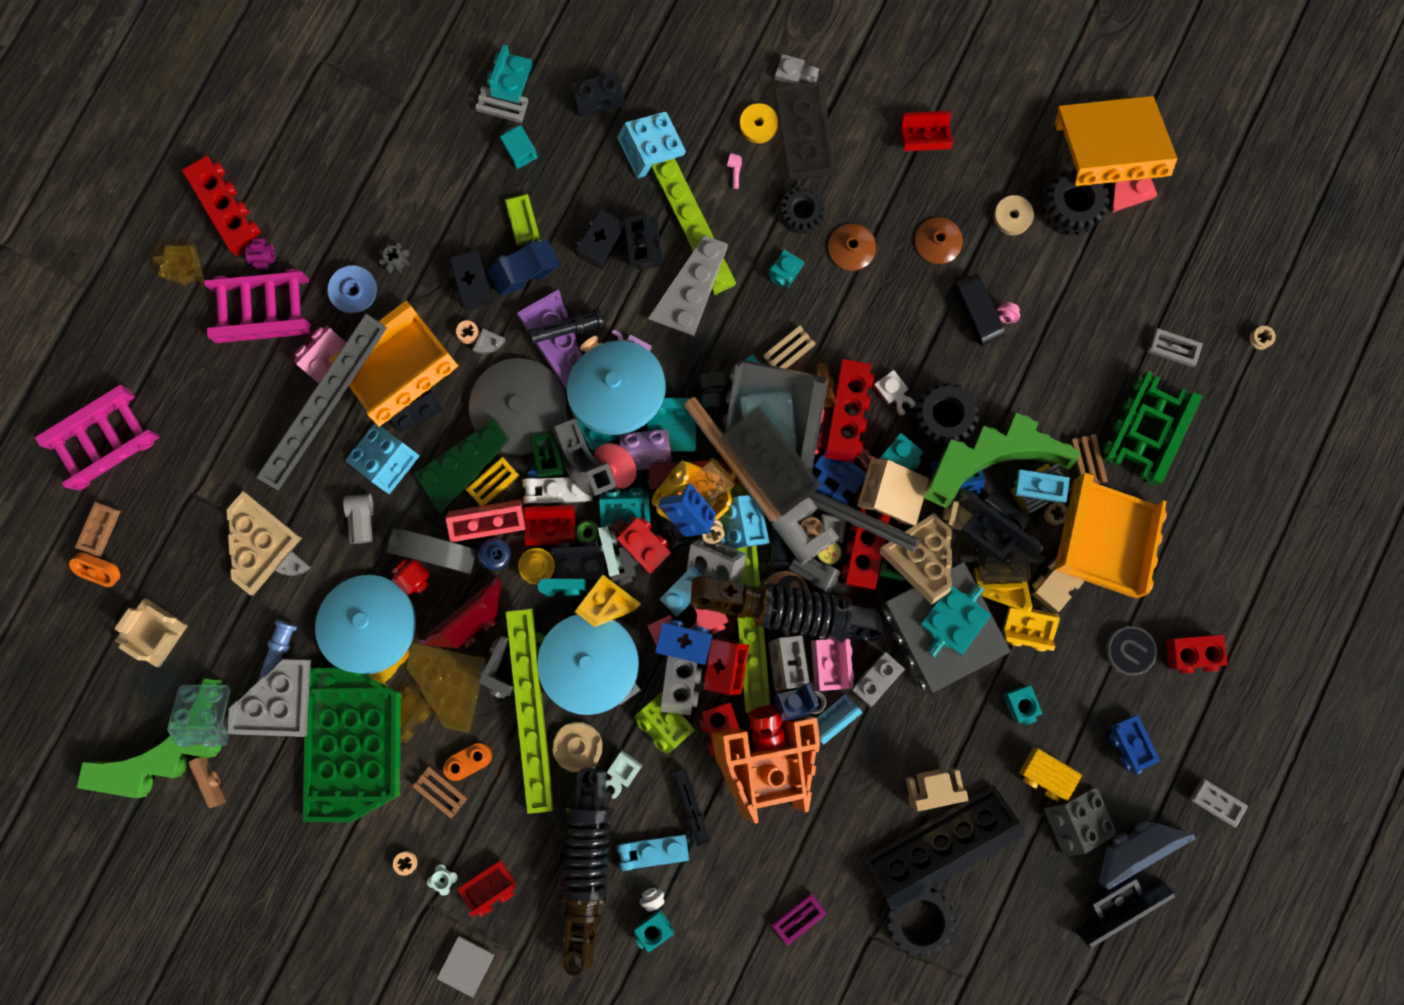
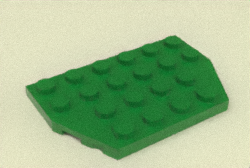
M310 668L307 736L304 737L303 822H353L400 796L401 692L368 674L347 672L340 668Z

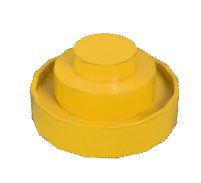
M529 549L519 560V573L525 581L538 585L540 580L551 579L554 575V558L544 549Z

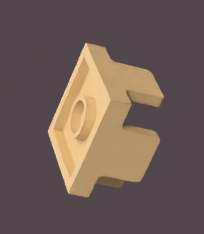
M144 598L136 609L129 608L115 627V630L121 632L115 641L120 643L118 648L135 659L147 661L155 667H161L188 625L149 599Z
M956 767L950 768L954 787H952L949 773H942L939 769L918 773L916 778L920 791L919 794L917 793L914 778L907 777L906 783L910 807L916 811H922L969 801L967 791L963 788L960 770Z

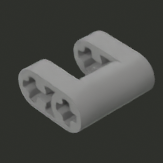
M811 498L805 499L772 523L801 565L814 558L839 539V536L831 527L813 540H810L799 525V522L817 509Z

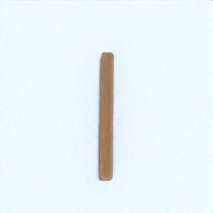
M695 397L687 400L684 403V407L768 520L770 522L777 520L782 515L780 510Z

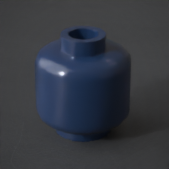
M488 538L483 540L477 547L476 557L482 567L489 570H500L510 561L511 551L508 544L502 539Z

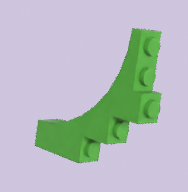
M1016 412L1008 422L1004 434H1001L997 429L983 426L977 434L972 448L961 441L951 439L941 455L924 498L947 508L961 485L967 479L991 465L1010 460H1037L1055 465L1059 464L1060 467L1070 469L1078 460L1081 451L1074 449L1067 443H1061L1051 438L1048 434L1037 432L1038 422L1032 420L1027 415Z
M213 678L203 680L198 698L187 718L171 736L157 747L125 761L83 762L77 788L131 798L146 797L153 785L151 775L169 778L182 776L188 764L186 754L206 758L217 756L223 743L222 738H220L222 731L212 730V726L216 724L218 719L216 707L223 695L222 680Z

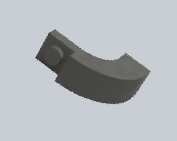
M576 418L551 427L559 447L558 451L561 462L571 480L583 493L589 496H596L617 487L609 464L599 463L590 453Z
M393 529L387 548V553L427 562L471 574L476 556L475 549Z

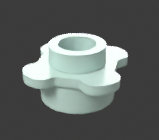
M440 864L436 866V872L432 877L428 878L427 884L430 888L433 887L434 890L439 891L444 896L450 892V887L458 880V876L455 872L451 873L448 871L445 865ZM442 877L445 879L444 882L440 881Z

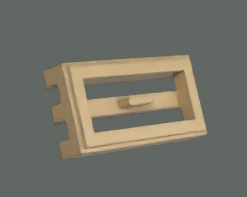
M799 326L764 354L763 358L770 366L778 367L776 365L805 341L807 345L780 366V368L787 369L813 348L816 343ZM797 335L801 336L797 341H795L785 351L778 355L774 360L771 359V357L775 353L782 349Z

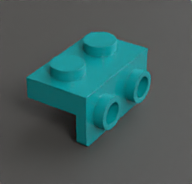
M900 433L879 459L890 460L914 471L922 462V459L919 457L923 451Z

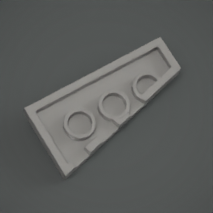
M704 236L648 319L694 336L728 244Z

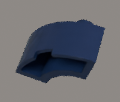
M535 239L527 242L524 248L516 253L496 258L493 261L494 264L487 272L499 296L525 288L524 283L535 277L541 280L557 269L560 263L548 240L537 241Z

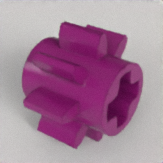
M265 238L252 239L253 244L247 245L245 250L247 262L253 264V267H256V269H268V264L275 262L274 246L265 242Z

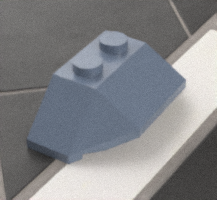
M1143 821L1134 827L1135 831L1128 835L1123 833L1116 836L1112 840L1113 843L1107 846L1099 883L1108 890L1156 861L1195 840L1194 834L1151 821Z

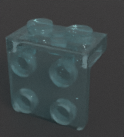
M182 685L179 687L167 728L176 745L182 747H190L191 745H205L207 747L227 745L229 735L223 725L230 696V689L227 685Z

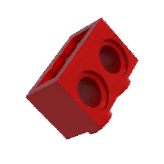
M1224 635L1166 639L1169 669H1178L1179 674L1194 673V668L1203 667V672L1219 671V666L1228 665ZM1208 647L1213 652L1211 660H1208L1205 655ZM1183 649L1188 653V660L1186 662H1183L1180 657Z
M731 702L702 711L703 717L699 718L703 733L709 732L711 741L707 742L711 757L715 756L712 732L732 728L739 729ZM714 713L724 715L725 723L721 727H714L711 724L710 719Z

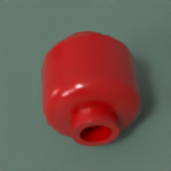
M404 558L391 571L394 574L392 576L393 583L407 595L413 592L420 594L428 586L426 580L429 577V572L418 560Z

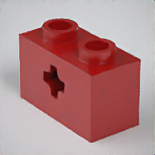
M711 639L708 651V665L704 673V689L728 695L742 694L750 644L726 639Z

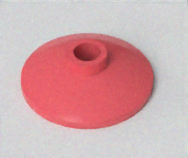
M605 443L596 449L593 457L599 463L609 464L617 485L614 488L623 489L634 482L636 478V465L631 455L623 447L614 443Z

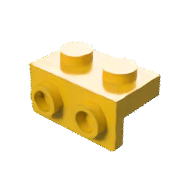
M1009 606L1002 629L1004 640L1014 646L1027 645L1032 646V648L1038 651H1046V649L1054 651L1055 643L1053 640L1060 620L1059 614L1032 609L1031 612H1025Z

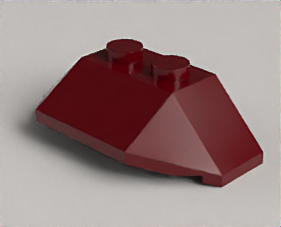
M495 577L466 603L419 640V643L426 646L460 649L463 647L467 649L478 640L476 636L483 630L487 633L497 625L495 620L500 617L503 581L499 577Z

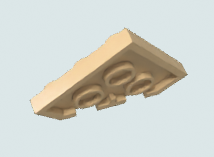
M242 491L227 509V520H229L230 534L228 535L229 553L232 559L231 580L249 595L253 596L274 572L278 564L302 538L247 492Z
M935 513L905 532L919 539L920 543L915 552L893 542L887 543L880 550V554L931 604L948 594L952 587V549H950L952 529Z

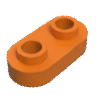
M77 553L69 562L70 569L77 576L99 585L112 587L120 579V572L115 564L90 554Z
M484 743L471 745L445 761L443 766L445 776L452 781L466 778L486 767L491 762L492 751ZM476 751L482 753L483 757L480 761L474 758ZM454 763L460 766V771L458 773H454L452 771V765Z

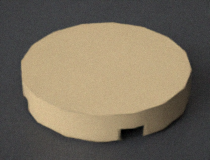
M572 722L557 732L553 740L552 751L556 761L562 768L570 772H579L582 768L592 767L599 761L603 742L599 732L593 726L585 722Z

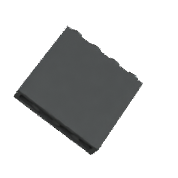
M740 360L732 367L730 373V381H733L732 390H729L727 394L726 404L729 405L728 414H725L722 425L723 428H726L725 438L741 459L748 458V461L797 471L798 477L808 479L813 469L829 378Z
M963 562L951 568L952 586L968 595L975 582L965 563ZM912 588L881 603L883 608L881 614L887 623L890 622L894 630L892 634L896 643L899 646L902 645L906 653L904 658L907 665L915 670L918 676L915 678L919 688L922 691L925 690L926 693H934L1011 652L991 615L962 656L950 648L942 647L936 657L933 658L926 650L934 642V639L920 624L936 602L931 604L915 588ZM980 594L976 601L978 602L980 607H982L984 610L990 613L982 595Z

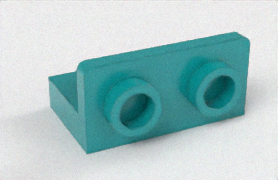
M503 44L500 53L497 52L495 55V67L488 74L487 85L490 86L492 97L519 103L532 68V60L509 54L508 45Z
M636 487L631 488L629 491H620L617 488H612L600 493L601 527H626L630 523L628 519L631 516L643 517L650 524L649 490Z

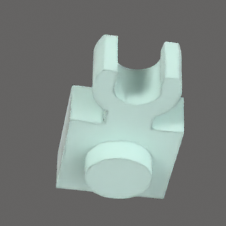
M623 750L607 771L612 778L607 780L606 788L608 785L615 788V792L612 795L613 799L621 793V784L628 787L643 766Z

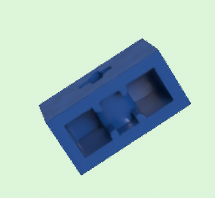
M669 619L668 624H662L656 653L705 665L712 635L708 634L709 629L695 625L693 630L683 628V622ZM684 634L689 635L688 639L692 641V645H687L685 649H682L681 643L677 642L678 637L683 638Z

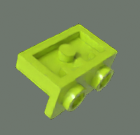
M661 692L634 718L637 720L639 728L651 736L657 749L668 754L695 729L682 714L661 712L663 692Z

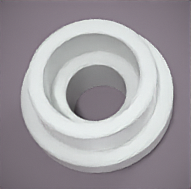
M656 888L646 890L640 899L641 906L645 907L647 911H653L661 907L665 902L663 890H656Z

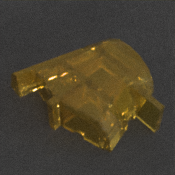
M195 244L189 246L169 245L165 247L163 256L153 257L156 262L163 263L160 266L158 276L169 281L178 282L184 287H187V283L194 282L197 279L202 285H205Z

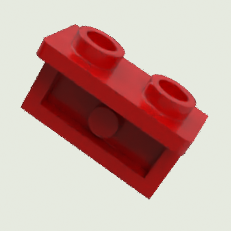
M950 111L904 113L901 124L904 151L952 149L953 139L950 130Z
M561 504L543 507L535 505L524 508L526 546L556 545L559 543L575 544L576 517L574 506Z
M631 516L628 519L630 523L615 539L647 573L651 574L671 553L666 548L668 543L659 534L655 536L649 530L652 526L643 517Z
M501 859L460 886L457 890L470 909L468 914L472 918L476 914L482 917L493 909L491 904L500 900L503 903L515 895L513 890L518 885Z

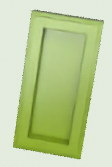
M525 194L506 199L505 203L517 247L524 246L531 240L541 241L529 195Z

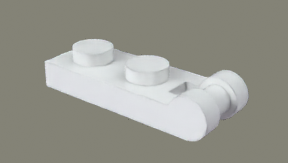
M570 477L523 479V487L526 496H523V504L593 502L592 496L583 493ZM542 487V496H535V488Z

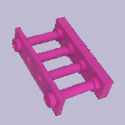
M289 269L285 273L236 278L215 276L213 280H204L205 286L211 291L216 292L218 324L215 325L216 327L207 328V337L213 342L224 343L312 334V325L301 317L299 284L309 283V278L302 271ZM289 285L291 317L286 321H279L276 316L275 286ZM265 287L266 319L264 323L252 321L250 288ZM240 289L242 322H240V325L231 326V324H228L226 291Z
M122 385L117 386L35 437L39 446L56 450L71 475V478L62 483L64 487L73 490L86 488L90 485L91 480L139 450L150 448L153 446L154 441L160 438L153 431L146 430L144 432L128 406L129 401L135 398L130 389ZM114 410L120 411L135 435V438L124 445L107 419L108 414ZM93 423H98L114 451L101 458L86 433L87 427ZM73 436L78 438L93 463L82 471L79 470L64 445L65 441Z

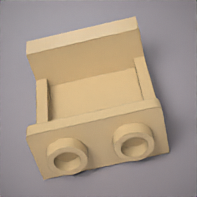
M871 459L857 506L876 510L896 519L897 523L916 526L929 478L890 460Z

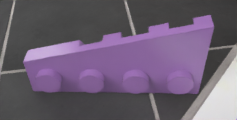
M559 289L517 313L518 318L527 331L530 328L568 319ZM574 333L535 343L566 391L570 372L582 356Z

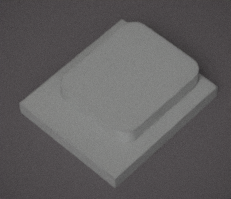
M459 935L437 979L473 998L495 954Z

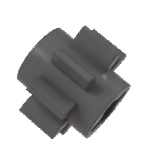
M399 242L396 246H391L387 243L384 251H379L384 258L379 263L382 266L387 265L389 273H392L393 270H398L402 273V268L405 265H410L405 258L410 254L408 250L402 251V245Z

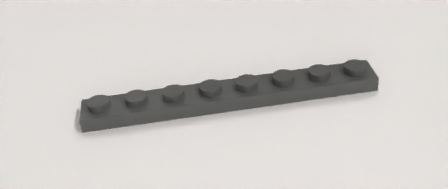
M367 313L364 315L256 478L279 491L386 331L387 326Z

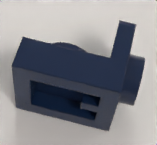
M805 683L800 689L780 693L774 697L783 721L807 716L818 707L817 694L812 689L810 683Z

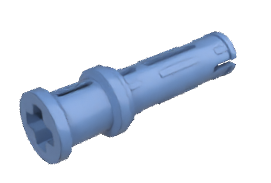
M275 620L274 624L276 627L271 640L267 642L269 650L257 682L272 671L282 660L283 654L289 651L290 646L288 644L293 631L297 629L296 625Z

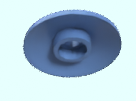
M351 265L339 269L333 274L328 284L330 301L337 309L345 313L364 311L373 303L377 293L374 277L369 271L360 266ZM357 288L358 293L351 295V290Z

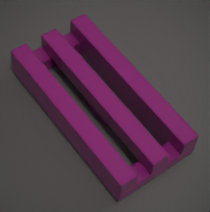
M810 892L772 922L771 925L788 946L827 915V913ZM810 901L813 903L783 928L779 927ZM817 908L819 912L788 937L785 935L786 932Z

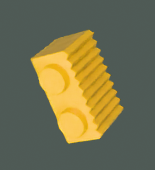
M1034 747L1019 771V774L1024 776V783L1035 789L1039 785L1046 790L1045 795L1056 802H1059L1060 799L1068 801L1082 777V774Z

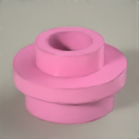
M1003 302L996 310L1000 321L1003 323H1015L1020 318V309L1014 303Z

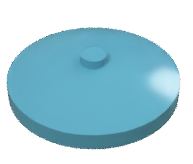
M628 341L607 342L587 351L573 366L567 382L568 401L578 420L593 431L609 435L628 433L649 422L660 409L666 391L665 376L657 358L645 347Z
M376 575L353 577L336 586L322 602L315 623L317 643L326 659L344 671L368 675L378 673L398 662L409 649L416 630V613L409 596L396 586L393 581Z
M574 615L559 622L545 637L538 655V675L547 695L561 708L576 714H599L614 708L628 696L637 679L639 658L633 639L616 621L611 620L593 627L579 615Z

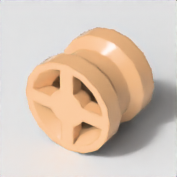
M806 518L800 524L810 540L824 532L823 524L816 518Z

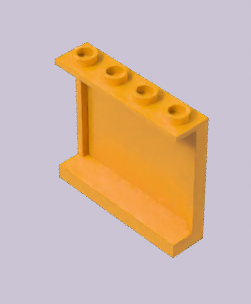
M1154 96L1059 106L1055 126L1057 130L1064 131L1077 171L1075 186L1172 175L1177 156Z
M407 300L379 321L387 326V329L349 385L366 409L367 415L379 427L458 367ZM337 352L335 355L328 359L331 364L333 363L339 352Z
M1084 473L1073 482V490L1071 491L1055 571L1136 599L1149 594L1154 584L1152 575L1158 563L1156 555L1158 546L1162 541L1161 529L1167 516L1165 511L1167 501L1163 500L1153 504L1094 483V476Z

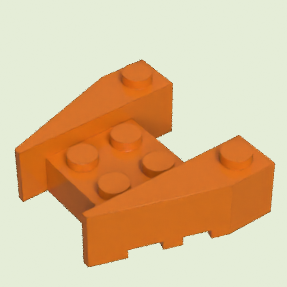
M807 715L787 721L782 720L786 744L780 749L750 753L747 731L738 728L712 732L716 761L744 819L753 823H759L757 808L792 801V807L803 812H809L812 792H810L812 775L815 776L816 766L814 765L815 757L820 747L816 717Z

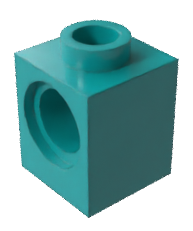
M521 125L507 129L500 136L504 148L517 169L538 158L533 144Z
M1024 685L1003 694L1013 722H1022L1023 726L1037 721L1036 716L1043 714L1031 685ZM1022 699L1028 702V710L1025 713H1021L1018 709V704Z
M659 909L635 926L634 932L636 934L633 937L641 949L645 947L649 953L673 936L674 928L661 909ZM649 926H655L660 933L657 937L650 938L646 935L645 929Z

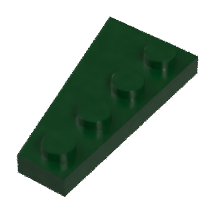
M493 419L415 473L440 515L446 513L449 509L448 507L455 499L462 495L463 490L471 481L478 477L479 472L486 464L490 463L509 442L510 439L496 419Z

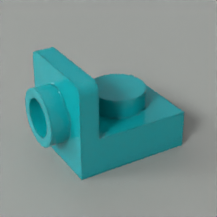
M784 249L774 266L772 265L769 269L768 276L771 277V281L781 287L784 285L789 288L803 267L804 261Z

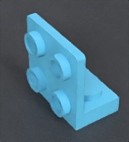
M667 112L626 122L617 137L637 179L645 177L653 164L681 157L686 153Z
M375 423L355 449L352 450L346 462L375 485L390 494L420 455Z
M750 495L732 498L729 510L718 519L723 525L725 534L720 543L734 549L768 544L769 538L764 513Z

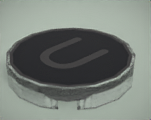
M1126 626L1115 630L1108 638L1105 646L1109 664L1117 672L1124 675H1141L1147 672L1154 665L1157 657V645L1153 637L1146 630L1137 626Z

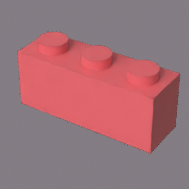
M521 499L448 511L446 516L450 542L525 530V517Z

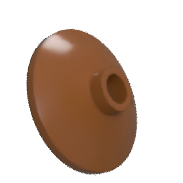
M941 217L931 218L922 223L915 235V247L918 254L925 261L932 264L951 262L958 256L963 244L962 234L957 225ZM942 235L944 237V241H938L936 239V236Z
M846 224L840 226L832 233L828 242V252L831 260L838 267L848 271L863 269L872 261L876 252V243L871 232L865 227L858 224ZM849 242H856L857 247L851 248Z

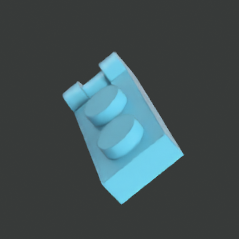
M686 834L616 844V853H619L620 862L618 863L619 871L689 861ZM637 850L638 859L630 860L629 851Z

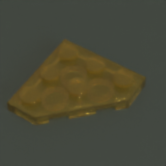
M412 643L407 669L419 685L427 702L437 714L442 726L447 729L470 733L481 684L478 683L481 678L478 676V672L487 659Z

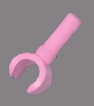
M731 153L727 166L734 168L733 189H739V173L742 158Z

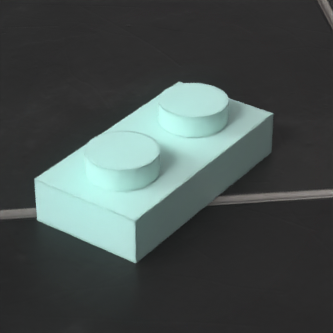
M608 526L598 528L609 576L618 575L624 567L621 556H616L614 546L618 545L615 539V531L610 532Z

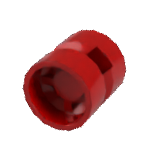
M765 705L752 709L748 713L750 728L753 730L754 749L757 751H771L785 746V733L783 727H781L783 722L777 706Z

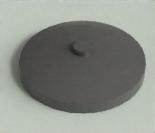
M513 358L494 364L477 379L469 399V415L475 431L493 419L499 422L510 439L501 449V453L514 456L531 454L530 435L553 432L551 427L565 422L567 399L559 379L550 369L533 360Z

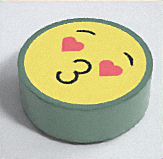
M833 543L817 555L818 560L828 565L837 563L842 555L841 547L838 543Z

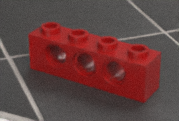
M207 155L182 171L228 249L238 257L245 253L247 245L253 244L252 239H260L258 234L261 231L253 220L249 221L246 215L249 214V211L242 201L238 202L234 196L237 194V191L230 181H225L223 175L226 172L218 161L213 162ZM217 182L214 188L209 189L212 183ZM224 202H229L226 208L221 209V205ZM240 221L239 227L232 229L234 223Z
M842 359L824 458L853 463L857 455L861 456L863 441H859L860 433L865 432L867 419L863 418L864 410L868 411L871 396H867V389L872 388L874 374L870 373L872 364ZM849 386L857 387L859 392L851 391ZM851 408L856 414L850 415L846 413L845 409ZM841 431H849L852 437H844Z
M861 492L857 494L855 506L858 505ZM859 507V511L865 514L866 509ZM876 511L878 514L877 520L889 525L890 517ZM851 523L850 530L854 531L853 540H848L846 554L849 555L848 564H843L841 578L845 579L844 585L874 591L882 560L880 550L885 545L886 539ZM861 533H870L873 537L872 544L866 545L862 543L860 539ZM858 556H863L867 559L868 566L866 569L857 567L855 561Z

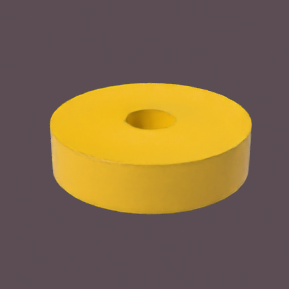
M758 103L748 106L743 111L740 118V130L748 141L765 143L776 134L778 118L771 107ZM761 121L763 125L757 126L755 125V122Z

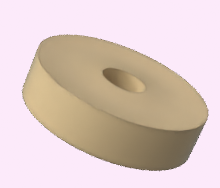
M1017 195L1002 199L994 211L995 225L1001 232L1007 235H1019L1025 232L1034 218V211L1029 201ZM1010 213H1016L1017 218H1012L1010 216Z

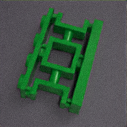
M1147 371L1143 375H1138L1133 382L1132 388L1135 390L1132 396H1128L1122 406L1124 413L1121 418L1115 421L1112 427L1114 432L1112 439H1108L1103 446L1102 453H1104L1102 460L1104 462L1109 461L1112 465L1118 466L1121 464L1123 457L1143 466L1138 476L1139 478L1146 479V483L1152 486H1157L1163 483L1203 396L1195 392L1190 394L1187 390L1181 389L1176 397H1172L1156 389L1160 377L1152 376L1153 373ZM1145 389V394L1157 399L1153 408L1145 404L1138 406ZM1166 404L1174 408L1181 406L1175 420L1162 413ZM1144 414L1163 423L1155 441L1136 432ZM1124 434L1125 437L1137 442L1133 451L1124 447L1118 449ZM1146 447L1154 451L1161 449L1155 463L1142 456Z

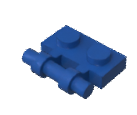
M824 452L814 466L815 469L821 472L820 476L816 478L810 474L808 479L804 481L812 486V490L819 491L823 495L847 505L849 500L843 497L842 494L847 490L854 495L864 482L867 473L853 463L824 458ZM827 477L839 485L836 491L824 483Z

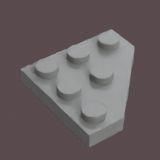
M283 659L272 671L229 708L228 734L307 736L311 660Z

